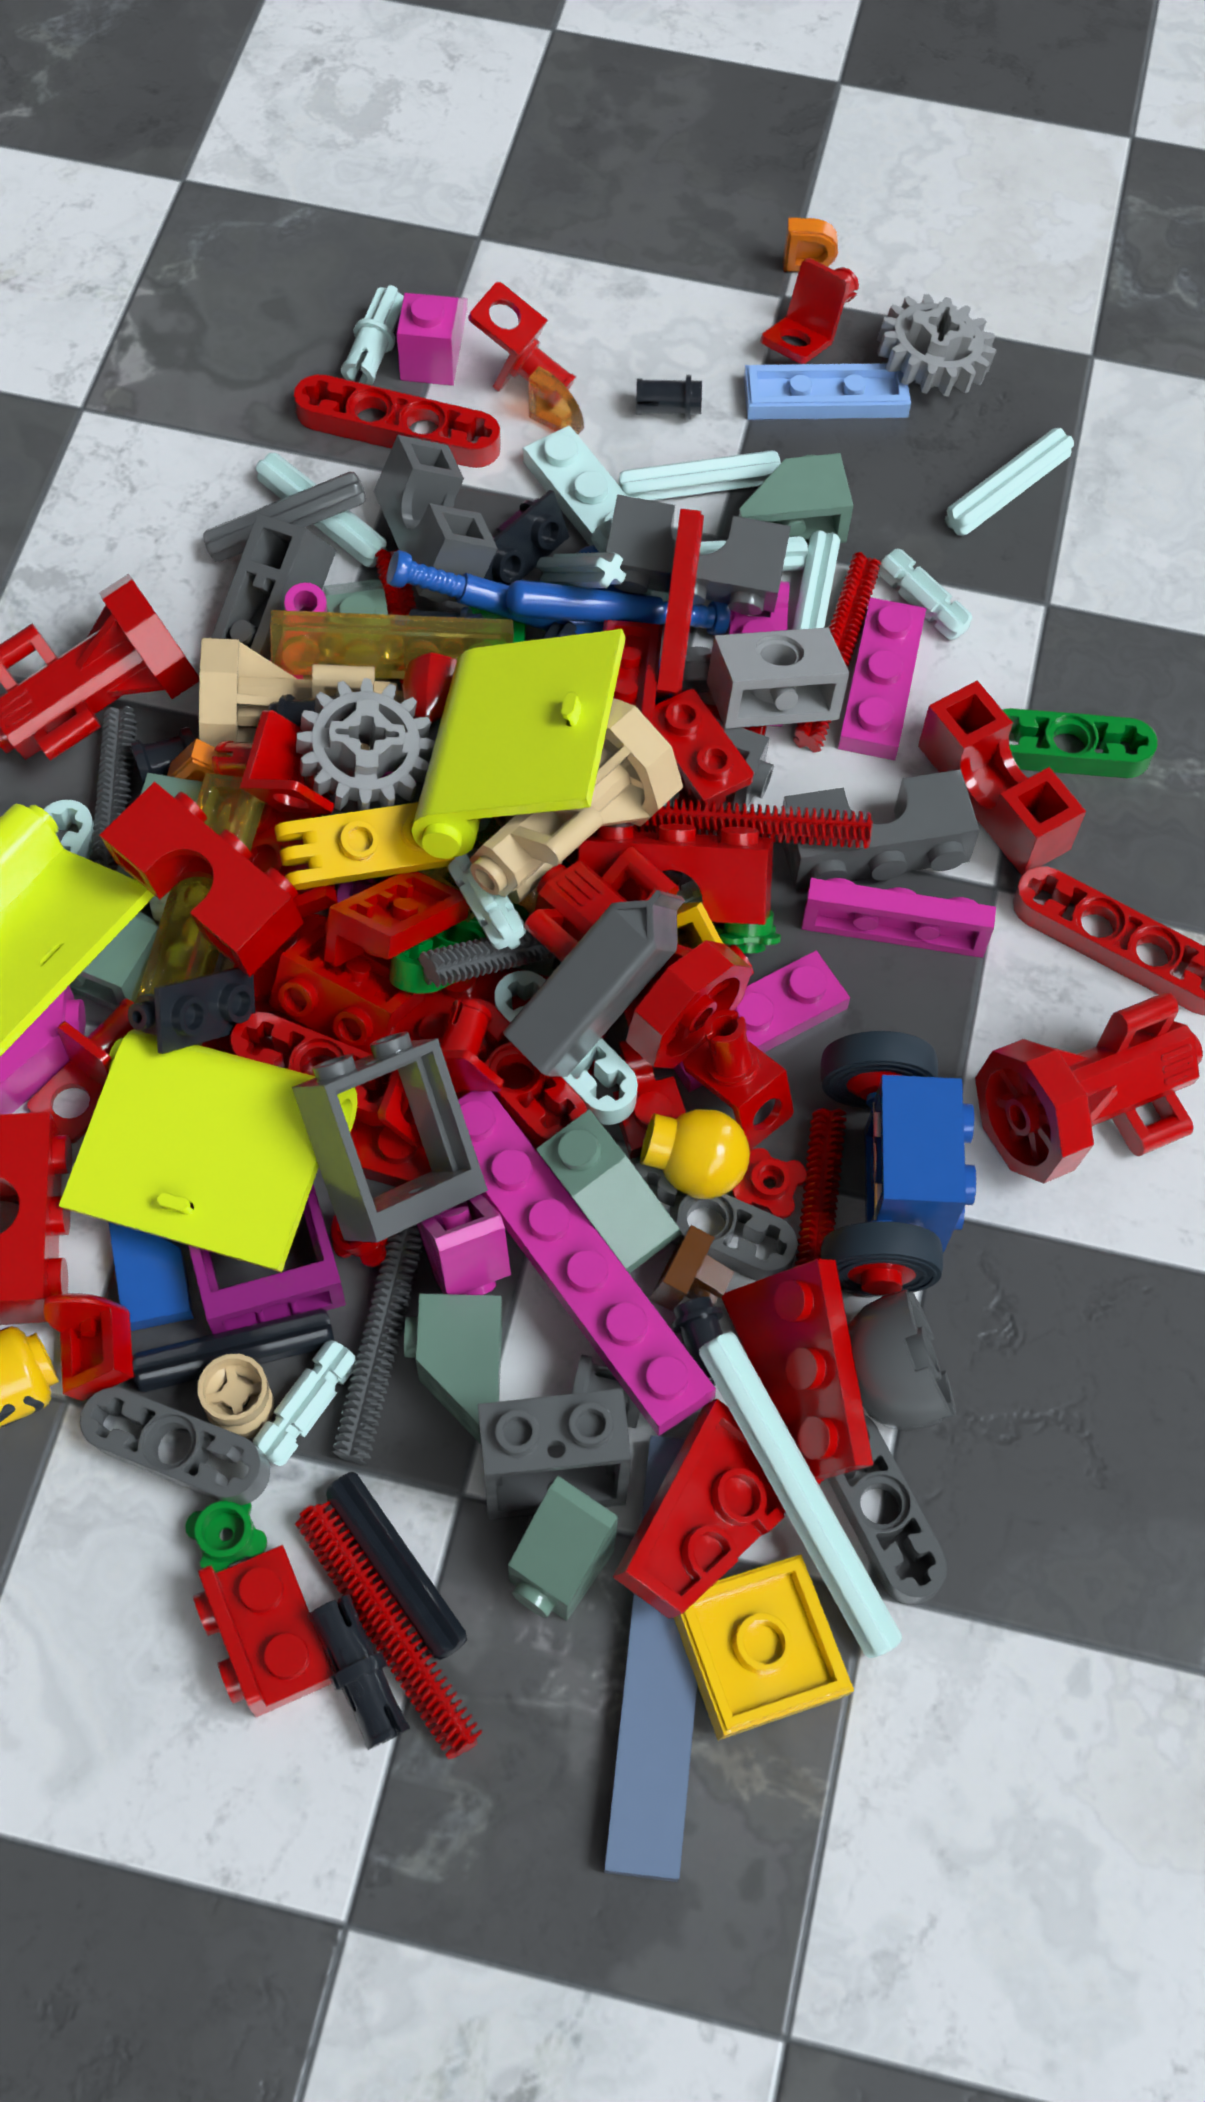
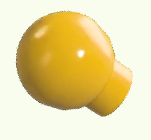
M695 1109L681 1114L677 1119L654 1113L644 1137L640 1163L663 1170L665 1178L675 1189L692 1198L713 1199L727 1194L740 1183L748 1168L750 1150L747 1137L740 1125L729 1115L718 1110Z

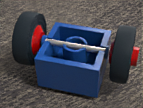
M867 1031L841 1037L824 1049L820 1064V1079L825 1094L831 1099L844 1105L871 1109L865 1126V1222L847 1225L828 1233L822 1241L821 1259L836 1260L840 1287L843 1291L876 1296H885L907 1289L908 1292H918L935 1285L941 1279L943 1252L953 1231L962 1230L965 1205H973L975 1201L976 1168L975 1165L965 1164L964 1143L970 1144L973 1139L974 1107L973 1104L963 1103L962 1079L938 1078L937 1055L935 1049L927 1041L910 1034L894 1031Z

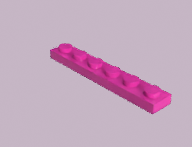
M472 1091L458 1099L488 1191L481 1195L499 1212L506 1230L658 1437L714 1400L716 1395L714 1385L491 1091Z

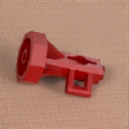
M129 573L99 593L106 605L87 638L59 657L56 656L33 623L0 644V682L6 689V692L0 695V747L6 754L16 749L27 760L42 750L47 758L52 761L100 729L101 725L96 713L121 696L165 690L170 698L174 699L199 682L200 677ZM37 650L47 665L20 683H17L8 669Z
M632 846L627 848L617 858L602 878L585 862L579 860L568 868L559 864L551 868L538 883L535 911L527 918L524 928L562 962L611 903L628 902L617 891L629 877L649 894L646 900H649L656 890L677 895L679 886ZM705 940L694 949L677 944L676 952L624 1011L629 1027L626 1042L653 1067H676L707 1041L704 1024L711 1014L725 1009L735 1010L740 1004L753 968L723 943Z
M1165 992L1114 1012L1096 1047L1078 1054L1026 1039H1021L990 1053L975 1077L981 1122L986 1134L1011 1171L1043 1184L1075 1171L1094 1146L1092 1126L1111 1118L1128 1148L1135 1156H1142L1193 1133V1122L1175 1092L1193 1085L1200 1077L1198 1064L1202 1060L1203 1050L1199 1039L1190 1030L1188 1025L1174 1021L1179 1008L1177 1000L1171 993ZM1151 1102L1162 1120L1145 1126L1135 1108Z

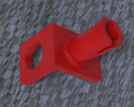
M806 258L802 261L786 317L762 333L760 343L800 364H806L832 345L844 303L855 298L857 293L853 291L859 289L858 278L854 272L845 267L833 270L811 258ZM794 336L802 339L808 345H792L781 337Z
M496 282L471 310L468 320L509 353L492 387L500 392L512 376L515 378L519 374L548 397L556 406L577 377L573 373L570 374L538 348L540 345L538 338L548 320L501 282ZM498 304L510 307L518 317V326L512 329H504L497 326L490 317L489 309Z
M264 710L261 713L253 742L222 741L215 747L214 750L218 753L233 754L231 757L212 756V767L219 779L224 781L242 780L241 789L280 812L332 814L335 805L333 802L297 781L300 759L304 755L296 753L297 733L303 731L299 726L277 712Z
M127 998L123 999L119 1006L88 1037L81 1034L66 1021H63L57 1027L70 1061L27 1103L30 1113L51 1112L61 1135H69L71 1144L76 1143L87 1132L109 1073V1066L112 1061L109 1054L114 1043L118 1039L124 1038L129 1031L135 1029L128 1020V1009L134 1002ZM70 1088H79L89 1095L90 1101L84 1113L74 1118H63L54 1112L53 1103L59 1093Z
M465 999L463 1003L460 1000L453 1002L451 1015L440 1042L455 1091H501L504 1080L477 1057L488 1025L492 1022L493 1013L484 1005ZM398 1069L393 1071L380 1105L378 1119L411 1146L421 1147L423 1144L415 1120L411 1123L407 1122L401 1111V1098L405 1090Z
M720 1010L711 1014L705 1021L704 1032L707 1041L683 1060V1065L687 1073L733 1109L735 1121L744 1131L748 1140L749 1150H752L794 1114L787 1072L781 1065L748 1041L746 1034L747 1026L743 1016L738 1019L737 1011ZM775 1098V1104L769 1116L758 1125H753V1120L760 1107L770 1099Z

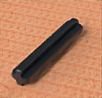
M319 1308L137 1352L132 1356L134 1380L140 1391L148 1392L198 1380L203 1369L208 1364L226 1354H242L253 1358L258 1364H263L320 1350L325 1342L329 1340L334 1341L330 1317L326 1309Z
M349 1472L339 1477L325 1490L327 1500L331 1502L330 1505L332 1508H335L336 1514L341 1517L340 1520L350 1530L349 1533L351 1536H354L355 1542L360 1545V1549L364 1551V1555L369 1559L370 1564L374 1566L375 1571L378 1572L379 1577L383 1580V1583L393 1595L434 1658L442 1660L451 1656L466 1643L467 1635L465 1629L358 1474Z

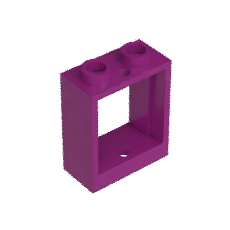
M314 1183L303 1213L317 1263L220 1289L211 1252L189 1246L206 1319L212 1334L319 1308L328 1311L346 1305ZM190 1204V1208H192L193 1210H194V1205H193V1204Z

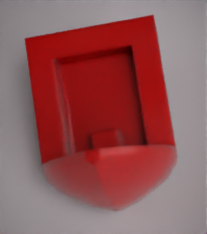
M431 652L414 658L406 665L403 694L405 700L413 697L417 701L413 719L428 717L432 724L442 717L457 662L456 659Z
M85 1293L57 1294L45 1299L43 1304L44 1318L52 1328L60 1332L62 1389L64 1395L84 1401L103 1389L114 1387L134 1377L130 1312L125 1306L101 1296Z

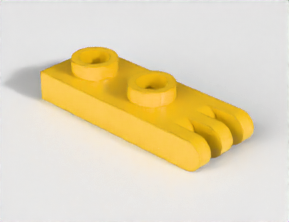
M419 802L288 821L274 827L277 841L286 842L303 839V845L287 847L280 851L283 866L308 863L309 869L285 875V878L296 890L447 867L455 858L442 859L428 854L413 839L411 829Z

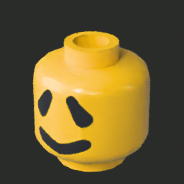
M13 1326L0 1330V1428H3L45 1408L51 1400L50 1386L59 1382L56 1371L39 1335L34 1333L26 1336L22 1330Z

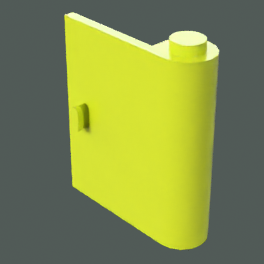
M622 629L477 647L464 651L458 657L411 829L413 839L421 848L437 858L449 859L467 854L473 849L481 818L590 808L626 639Z
M17 803L12 805L0 817V1057L154 897L137 880L65 850L56 836V833L59 831L58 826L46 811L36 805H30L27 808Z
M136 1029L129 1031L124 1038H120L114 1043L109 1056L112 1061L109 1066V1073L60 1200L59 1207L282 1273L319 1168L292 1087L316 1077L199 1045H192L160 1054L157 1048V1035L147 1034L142 1030ZM355 1087L337 1094L350 1132L354 1124L358 1103ZM190 1204L194 1205V1210L190 1208Z

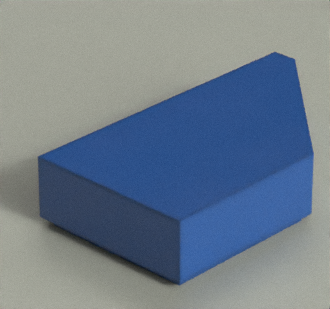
M108 1222L120 1305L125 1306L130 1312L131 1331L194 1319L185 1260L181 1249L164 1238Z

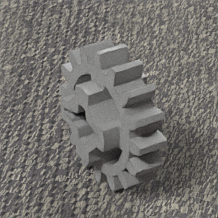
M924 294L922 302L918 304L908 296L904 298L902 307L893 304L889 309L887 317H884L877 341L881 342L877 353L880 357L889 358L886 365L888 372L900 370L904 373L901 381L904 385L915 380V383L920 384L921 392L926 394L930 388L938 387L943 396H949L953 386L965 394L969 392L972 383L981 385L986 372L989 371L996 353V349L992 347L995 335L994 333L983 332L987 321L984 318L972 320L969 317L971 307L967 305L957 310V306L952 305L951 298L945 297L942 302L937 304L934 303L929 294Z
M368 678L363 679L360 692H352L350 687L344 681H341L337 685L336 699L333 700L328 695L320 692L316 695L315 699L316 712L304 710L302 713L300 729L303 732L297 733L296 753L304 755L300 759L301 776L317 775L313 786V791L323 795L329 790L336 793L334 808L337 810H341L348 800L357 801L358 811L369 810L370 802L378 801L381 807L394 806L395 794L410 802L415 796L417 786L415 781L422 783L425 781L429 766L427 761L431 759L435 741L426 738L431 722L428 717L413 719L417 701L413 697L402 703L395 701L396 686L393 684H389L382 694L373 692L372 682ZM361 744H368L369 750L361 749ZM386 772H393V773L389 774L388 776H385V777H383V778H380V777L383 776Z

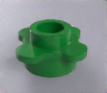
M771 910L765 925L718 923L715 927L724 944H729V946L736 945L743 953H760L766 950V945H774L781 942V935L776 933V926L773 924L774 913Z
M219 1501L209 1505L203 1511H195L188 1517L185 1531L188 1537L196 1540L203 1554L200 1561L201 1568L212 1565L215 1572L218 1573L245 1557L253 1558L265 1552L267 1537L263 1531L256 1529L250 1517L252 1510L251 1502L239 1505L234 1502ZM224 1529H231L233 1531V1536L228 1541L220 1539V1533Z

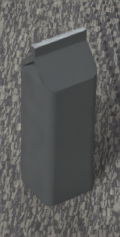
M656 890L649 900L611 903L504 1029V1035L544 1075L568 1077L676 952L678 943L677 910L685 900L681 896Z

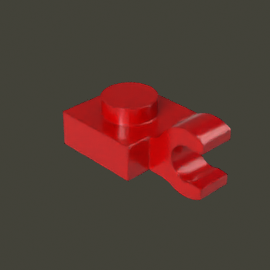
M625 1040L619 1042L621 1052L619 1056L635 1073L638 1087L635 1108L627 1119L619 1123L629 1157L633 1159L641 1156L646 1130L654 1113L677 1119L681 1114L686 1113L674 1076L656 1081L653 1066ZM619 1091L613 1092L612 1098L615 1101L619 1099Z

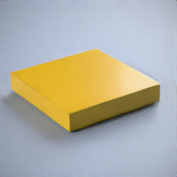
M801 1554L718 1580L683 1614L673 1617L717 1740L846 1697L854 1691Z

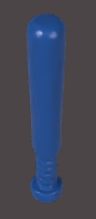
M401 550L394 552L387 571V583L391 586L402 588L405 584L409 583L422 589L427 588L433 592L436 591L440 594L455 597L457 603L487 611L547 631L553 622L563 625L568 622L564 620L513 616L506 606V593L509 585L468 573L455 575L452 572H445L432 566L428 567L422 563L418 564L412 561L411 554ZM570 621L577 627L575 631L577 635L601 632L604 628V623Z
M526 580L512 582L506 593L507 609L516 617L604 623L605 620L660 625L666 623L668 601L663 602V599L657 596L628 594ZM711 601L708 606L693 605L690 626L706 628L710 635H724L730 624L731 614L728 604Z

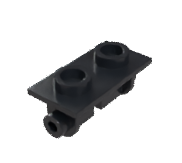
M549 490L540 499L536 498L534 501L525 500L520 504L519 510L497 528L498 535L492 538L498 549L484 578L510 586L512 582L521 580L537 566L541 557H548L570 537L554 491Z
M235 967L155 987L154 994H144L137 997L134 1004L128 1009V1020L136 1030L157 1035V1048L160 1054L231 1035L237 1023L247 1021L251 1014L255 1013L254 974L249 977L241 969Z

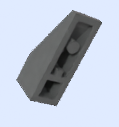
M257 513L211 638L238 639L239 642L267 660L273 659L286 621L284 604L286 593L292 586L299 583H312L323 589L337 550L306 528Z

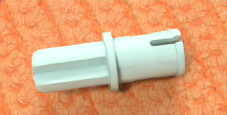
M389 285L387 288H378L365 318L357 321L353 329L355 341L346 361H344L341 367V374L346 380L355 382L361 368L363 374L359 383L371 386L374 383L376 372L384 354L391 351L396 342L393 333L400 319L404 298L402 294L398 293L397 287Z

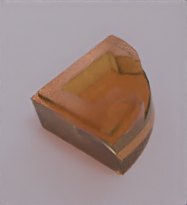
M539 366L528 378L529 418L554 431L570 425L579 435L584 429V419L578 403L561 381Z

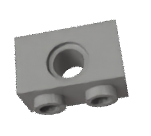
M829 627L714 635L707 685L725 729L839 720L849 671Z

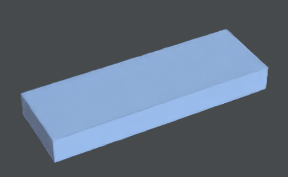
M887 363L745 365L744 372L747 420L908 418L911 406L908 384L904 385L901 383L904 375L902 371L888 372L886 370Z

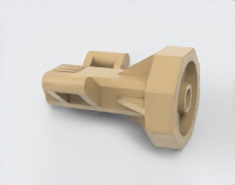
M202 638L199 680V740L213 747H216L222 741L253 742L261 713L264 710H268L272 702L279 701L282 695L291 694L296 700L316 698V695L320 692L328 696H334L337 693L338 682L344 681L352 692H360L363 679L368 678L372 682L373 692L382 694L389 684H393L396 686L394 700L398 703L405 701L403 691H397V683L375 681V667L312 664V680L297 679L239 642L238 639Z
M613 698L590 808L516 815L487 840L470 858L472 864L470 870L475 881L489 894L502 897L508 895L511 902L519 904L538 886L542 877L551 868L562 864V861L598 828L623 823H633L641 827L683 788L672 746L636 706Z

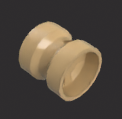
M226 1354L214 1359L203 1369L198 1380V1397L210 1424L249 1439L257 1435L266 1421H271L274 1414V1397L263 1368L253 1358L242 1354ZM249 1397H250V1401H249L248 1405H247L245 1408H243V1406L247 1403V1401H248V1399H249Z

